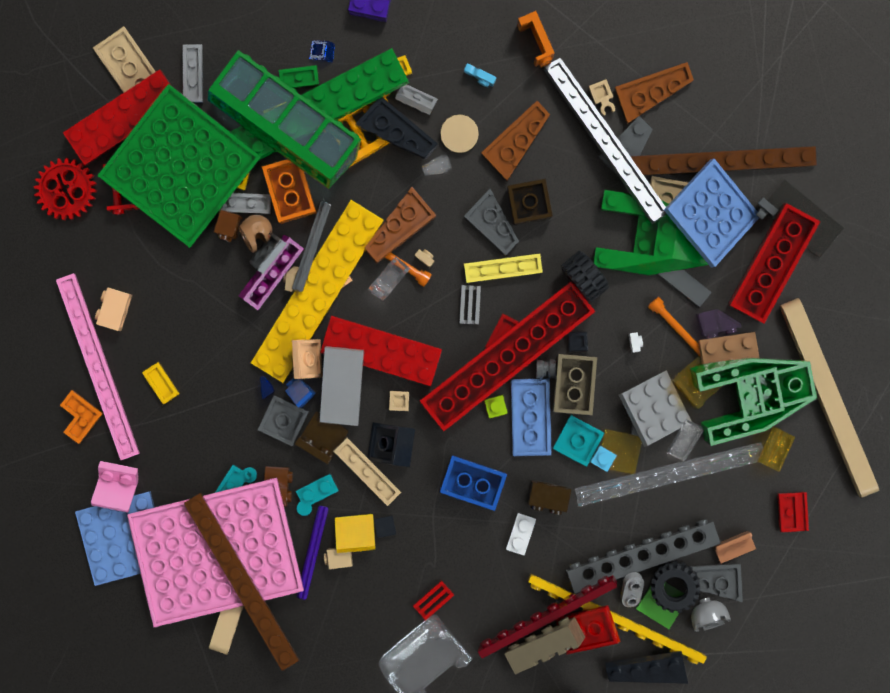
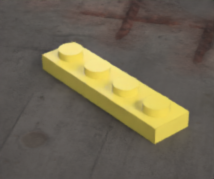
M540 254L464 264L466 283L543 273Z

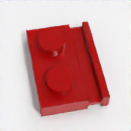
M807 492L778 493L780 532L809 531Z

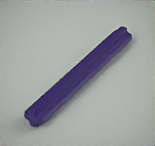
M319 506L301 576L304 591L297 593V598L306 600L328 513V507Z

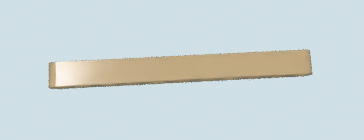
M797 298L780 305L782 315L801 360L810 361L818 401L857 494L860 498L878 492L879 487L800 299Z

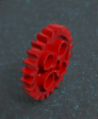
M60 158L57 159V164L50 161V168L44 165L46 171L45 173L38 172L42 177L41 179L35 178L39 185L34 186L35 189L39 190L34 196L41 198L37 201V204H44L41 209L43 211L49 209L47 215L51 216L54 213L55 219H58L61 215L62 220H66L67 215L71 220H74V214L81 217L80 211L87 213L85 207L93 206L89 201L96 200L92 193L97 192V190L92 188V186L97 184V182L91 181L94 175H87L90 169H83V163L77 166V160L75 159L70 164L68 158H65L64 163ZM68 172L74 173V178L71 181L66 180ZM58 174L61 175L64 185L69 187L67 191L74 201L73 205L70 203L67 193L62 192L64 187L57 177ZM55 180L57 186L55 189L50 190L49 183ZM82 189L83 195L80 198H75V190ZM61 197H64L66 200L63 207L57 205V201Z

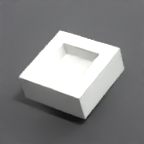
M638 332L628 334L631 353L641 351L640 347H643L642 336H638Z

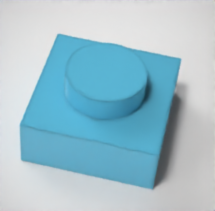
M599 446L590 462L608 472L617 455Z

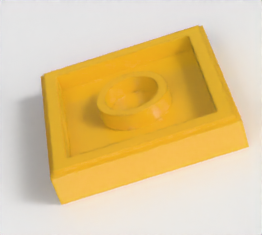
M373 514L335 518L337 553L376 550Z

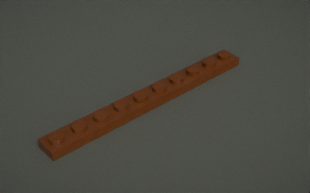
M816 146L630 156L643 175L696 173L710 159H715L724 171L817 166Z
M202 493L184 502L188 512L281 670L283 671L298 662L297 654Z

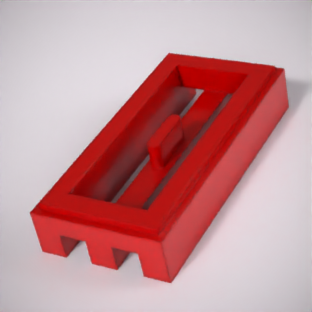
M441 580L416 602L413 607L426 621L449 601L454 594ZM442 586L444 589L421 609L419 606ZM446 592L449 594L427 614L424 613V611H426Z

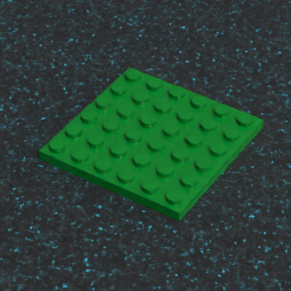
M168 84L97 176L190 248L261 156Z

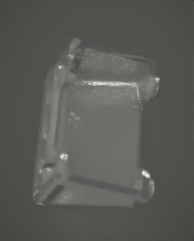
M433 615L380 659L379 667L387 681L399 693H426L424 688L453 664L457 668L465 667L473 658L437 615Z

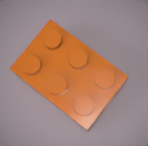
M288 159L262 167L280 224L317 213L305 172Z

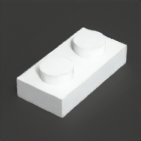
M521 513L517 514L506 550L525 555L536 518Z

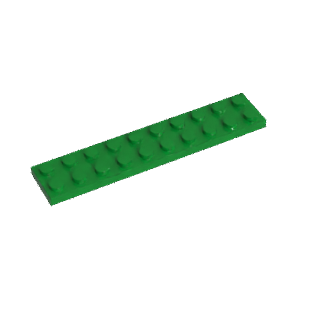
M391 48L301 96L311 100L316 107L326 111L334 120H339L407 85L409 81ZM289 102L263 114L262 117L274 124L289 105ZM294 106L278 128L295 141H298L317 131L320 124ZM243 126L231 131L233 135L261 156L259 160L277 152Z

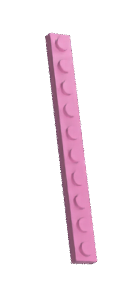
M73 273L57 279V285L120 460L140 454L76 274Z

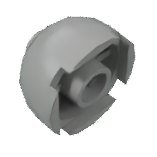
M710 598L700 600L699 605L694 607L691 614V622L695 632H699L698 628L703 627L705 631L724 625L725 619L728 622L731 621L726 606L717 600L711 601Z

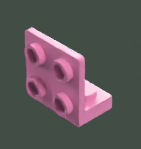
M100 461L98 466L99 479L91 505L129 512L138 484V468Z

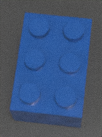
M452 455L440 493L495 511L507 473Z

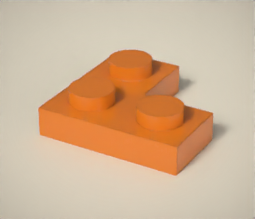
M73 390L70 391L60 404L61 407L75 417L64 433L80 444L103 413Z

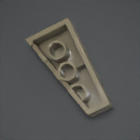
M565 617L558 621V625L554 627L549 625L541 630L542 633L538 635L532 633L524 638L525 641L521 643L516 641L510 644L504 655L514 673L517 674L537 665L538 660H541V662L550 660L555 656L556 652L561 655L570 648H578L585 639V635L576 618L569 619Z

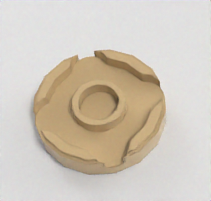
M461 114L448 118L441 129L443 144L447 149L455 153H464L472 149L477 143L479 136L478 127L470 117Z

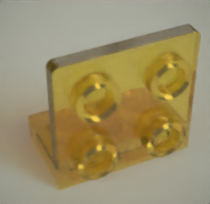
M698 356L671 379L695 409L701 408L708 398L723 387L720 386L700 392L693 386L690 368L702 365L701 356Z

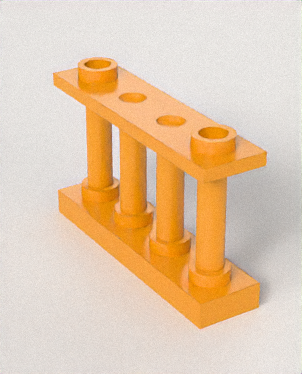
M390 93L387 94V95H385V96H383V98H384L386 101H388L386 97L389 96ZM376 101L338 120L341 123L347 121L352 131L361 139V149L358 151L357 159L351 166L390 144L377 136V140L370 143V141L366 140L360 128L355 125L356 121L353 116L362 111L365 114ZM333 135V137L335 138L336 142L340 147L341 140L337 138L335 135ZM348 157L343 165L345 166L351 158Z

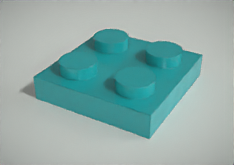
M570 415L552 449L587 467L605 433Z

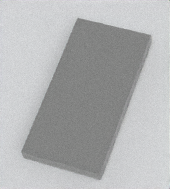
M325 347L320 422L358 426L364 350Z

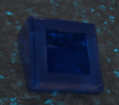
M312 40L309 59L333 62L335 44L329 41Z
M266 376L260 377L263 400L275 392V388Z

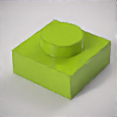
M503 395L484 400L489 418L508 414Z

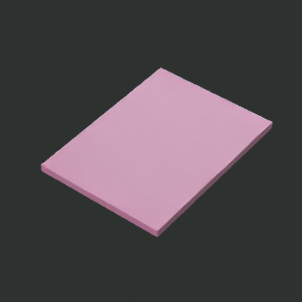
M277 478L204 495L205 500L264 600L304 591ZM188 500L127 514L153 627L244 606L184 505V502Z

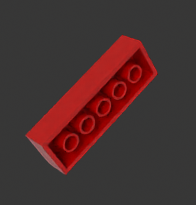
M159 69L63 132L84 165H89L124 142L165 87L170 84L162 70Z
M783 203L728 305L764 324L821 221L787 203Z
M331 316L320 353L324 354L326 346L364 350L363 366L431 386L442 349Z

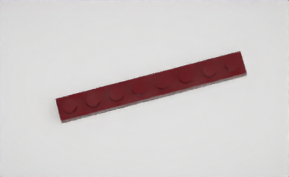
M614 575L600 578L597 584L585 586L581 589L580 593L568 595L564 598L563 602L551 604L547 607L546 611L534 613L530 617L531 619L525 622L523 620L519 621L513 626L514 628L508 631L507 629L502 630L493 639H485L480 643L479 655L481 658H484L617 587Z

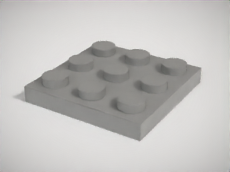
M667 370L619 394L644 447L692 422Z

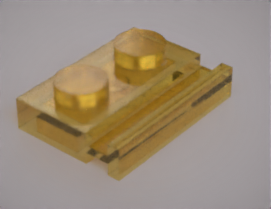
M773 427L758 462L780 472L795 437L779 428Z

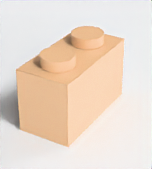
M107 287V291L104 290L101 296L102 307L97 310L95 315L96 324L122 331L132 295Z

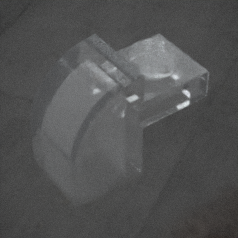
M395 257L368 290L381 301H384L402 281L410 268Z

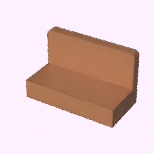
M746 531L720 542L721 544L713 546L719 562L724 563L755 550L756 547L751 538L752 533Z

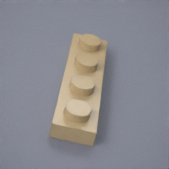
M348 438L333 451L387 506L401 493Z

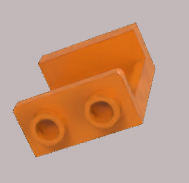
M534 11L518 18L517 27L519 31L522 32L531 28L542 55L535 57V67L539 65L541 68L547 66L553 60L555 53L537 12Z

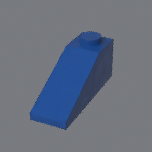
M292 378L286 384L288 388L285 391L298 408L303 407L316 394L302 379Z

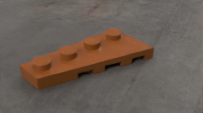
M688 62L615 87L627 124L694 80Z
M538 101L481 152L506 181L550 116Z
M411 187L382 227L378 229L365 246V251L377 264L436 218V214L415 189Z

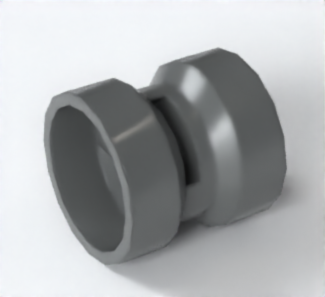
M536 360V378L549 377L550 379H556V360H549L548 362Z

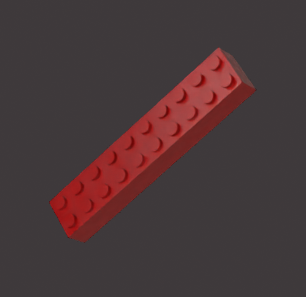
M569 282L423 397L420 402L441 429L445 431L596 311L573 282Z

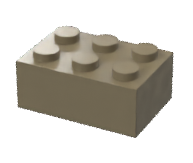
M557 354L553 412L593 415L597 357Z

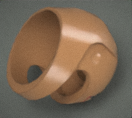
M251 215L239 226L240 234L252 253L257 252L256 239H261L267 243L272 236L271 223L261 215Z

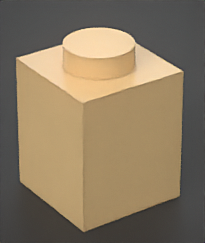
M328 548L327 553L324 554L325 565H329V569L353 566L352 552L337 553L336 548Z

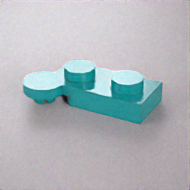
M233 464L215 493L241 487L245 482L251 483L257 478L256 470L252 467L241 470Z
M331 474L296 491L301 501L297 505V512L300 515L306 516L310 514L312 504L339 491Z

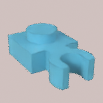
M468 63L464 69L466 74L478 79V83L485 87L489 85L493 87L496 81L495 76L477 69Z

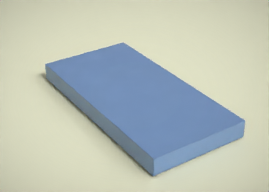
M511 379L513 456L551 455L550 379Z

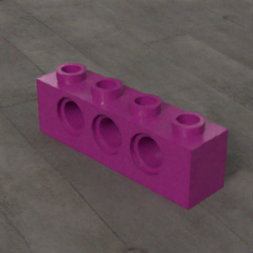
M283 235L281 239L287 244L263 274L257 270L238 295L257 310H259L304 250L303 247L286 235Z

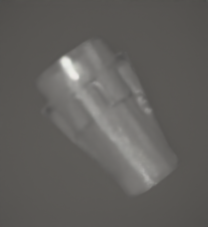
M442 154L422 165L425 176L448 173V170L452 169L448 156H442Z

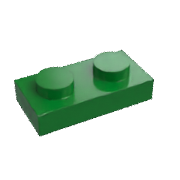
M317 65L279 70L280 79L289 87L319 86Z

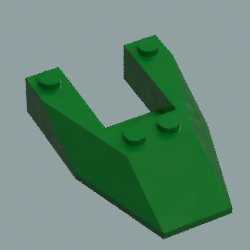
M604 190L601 211L639 217L633 253L596 247L593 263L597 268L654 275L709 265L668 215L652 224L631 194ZM662 201L665 207L669 205L668 203Z
M744 358L707 363L690 368L693 386L700 392L734 382L736 385L741 411L701 422L704 440L710 446L767 431L817 398L810 361Z

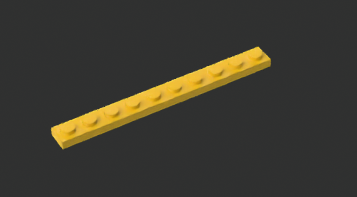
M530 574L528 578L531 588L537 591L544 589L548 591V596L557 600L559 597L564 599L568 595L574 594L533 574ZM590 601L580 607L584 611L602 606ZM610 611L613 621L618 624L617 627L626 632L630 629L636 632L635 636L645 640L647 637L653 640L652 644L660 648L666 646L671 648L669 652L682 651L683 655L688 656V661L694 664H698V662L704 664L707 658L705 654Z

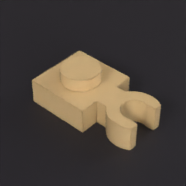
M607 79L590 85L588 88L595 105L601 104L600 113L602 116L606 115L605 107H610L612 113L615 112L614 104L609 102V99L613 98V94Z

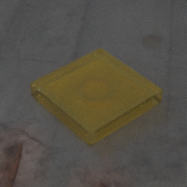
M605 429L601 446L617 455L609 469L635 474L642 444L640 437Z

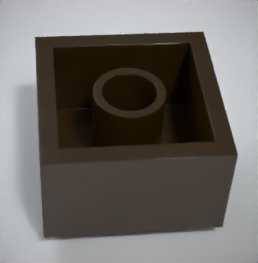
M546 178L507 186L514 225L553 217Z
M531 480L527 503L531 505L530 508L533 510L543 511V508L550 509V513L562 515V512L567 513L571 489L569 487Z

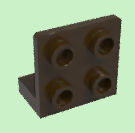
M317 411L295 445L329 464L335 455L333 451L343 442L348 434V430L339 424L320 422V413Z

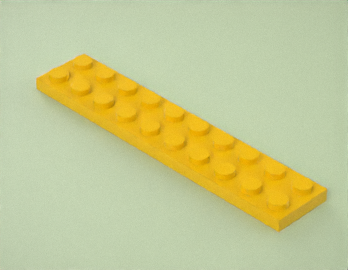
M350 200L312 262L303 292L294 291L251 361V364L280 382H285L293 369L292 340H311L364 254L365 246L384 220Z

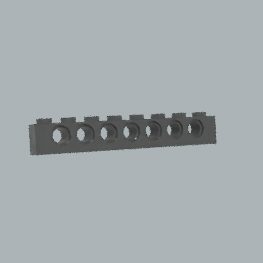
M703 519L697 521L696 526L690 527L685 525L678 528V532L671 533V531L662 533L658 539L653 540V537L642 540L643 544L635 546L633 543L624 546L622 551L612 550L606 552L605 557L599 558L594 556L587 559V563H573L569 565V569H566L573 592L578 593L587 585L593 586L597 584V581L604 576L610 577L614 575L615 579H619L629 573L639 572L719 545L721 543L714 522ZM700 531L702 534L701 539L696 542L693 541V533ZM681 537L684 543L681 547L676 548L674 541L676 538ZM658 544L665 545V551L662 554L656 552ZM640 550L647 551L646 559H638L637 554ZM623 556L629 558V563L626 566L619 564V560ZM605 562L611 564V569L608 572L601 571V565ZM588 568L592 569V577L584 578L583 571Z

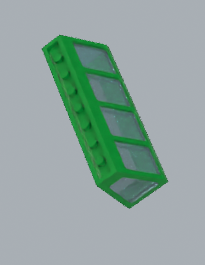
M239 50L208 90L207 100L328 189L357 159L361 139L355 132L349 131L340 121L331 118L326 111L316 107L311 100L298 94L294 88L287 86L279 77L269 73L264 66L258 65L249 55L243 54Z

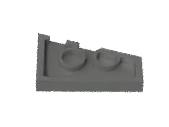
M638 116L617 139L629 156H640L653 129ZM601 154L599 159L616 174L607 159Z
M491 189L464 215L505 256L519 242Z
M740 563L691 566L698 575L700 591L743 602ZM683 580V586L687 587L686 582Z

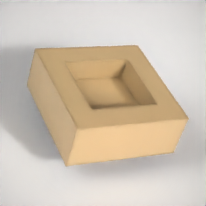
M419 249L415 254V257L429 268L435 262L432 259L434 256L426 249L423 252Z
M293 266L284 275L285 290L293 291L292 286L299 267Z
M390 391L389 410L409 411V392Z

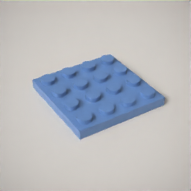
M710 159L664 209L666 214L711 268L716 267L759 219L756 215L758 211L715 159Z
M150 491L134 495L129 512L97 506L75 511L95 586L141 574L127 514L155 508Z

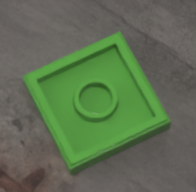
M667 582L664 583V590L668 595L679 597L684 594ZM651 585L636 607L637 610L667 629H670L679 614L678 611H674V613H670L667 609L665 611L660 605L656 604V600L652 597Z

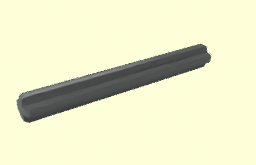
M321 201L292 286V289L297 292H303L331 208V205L327 202Z

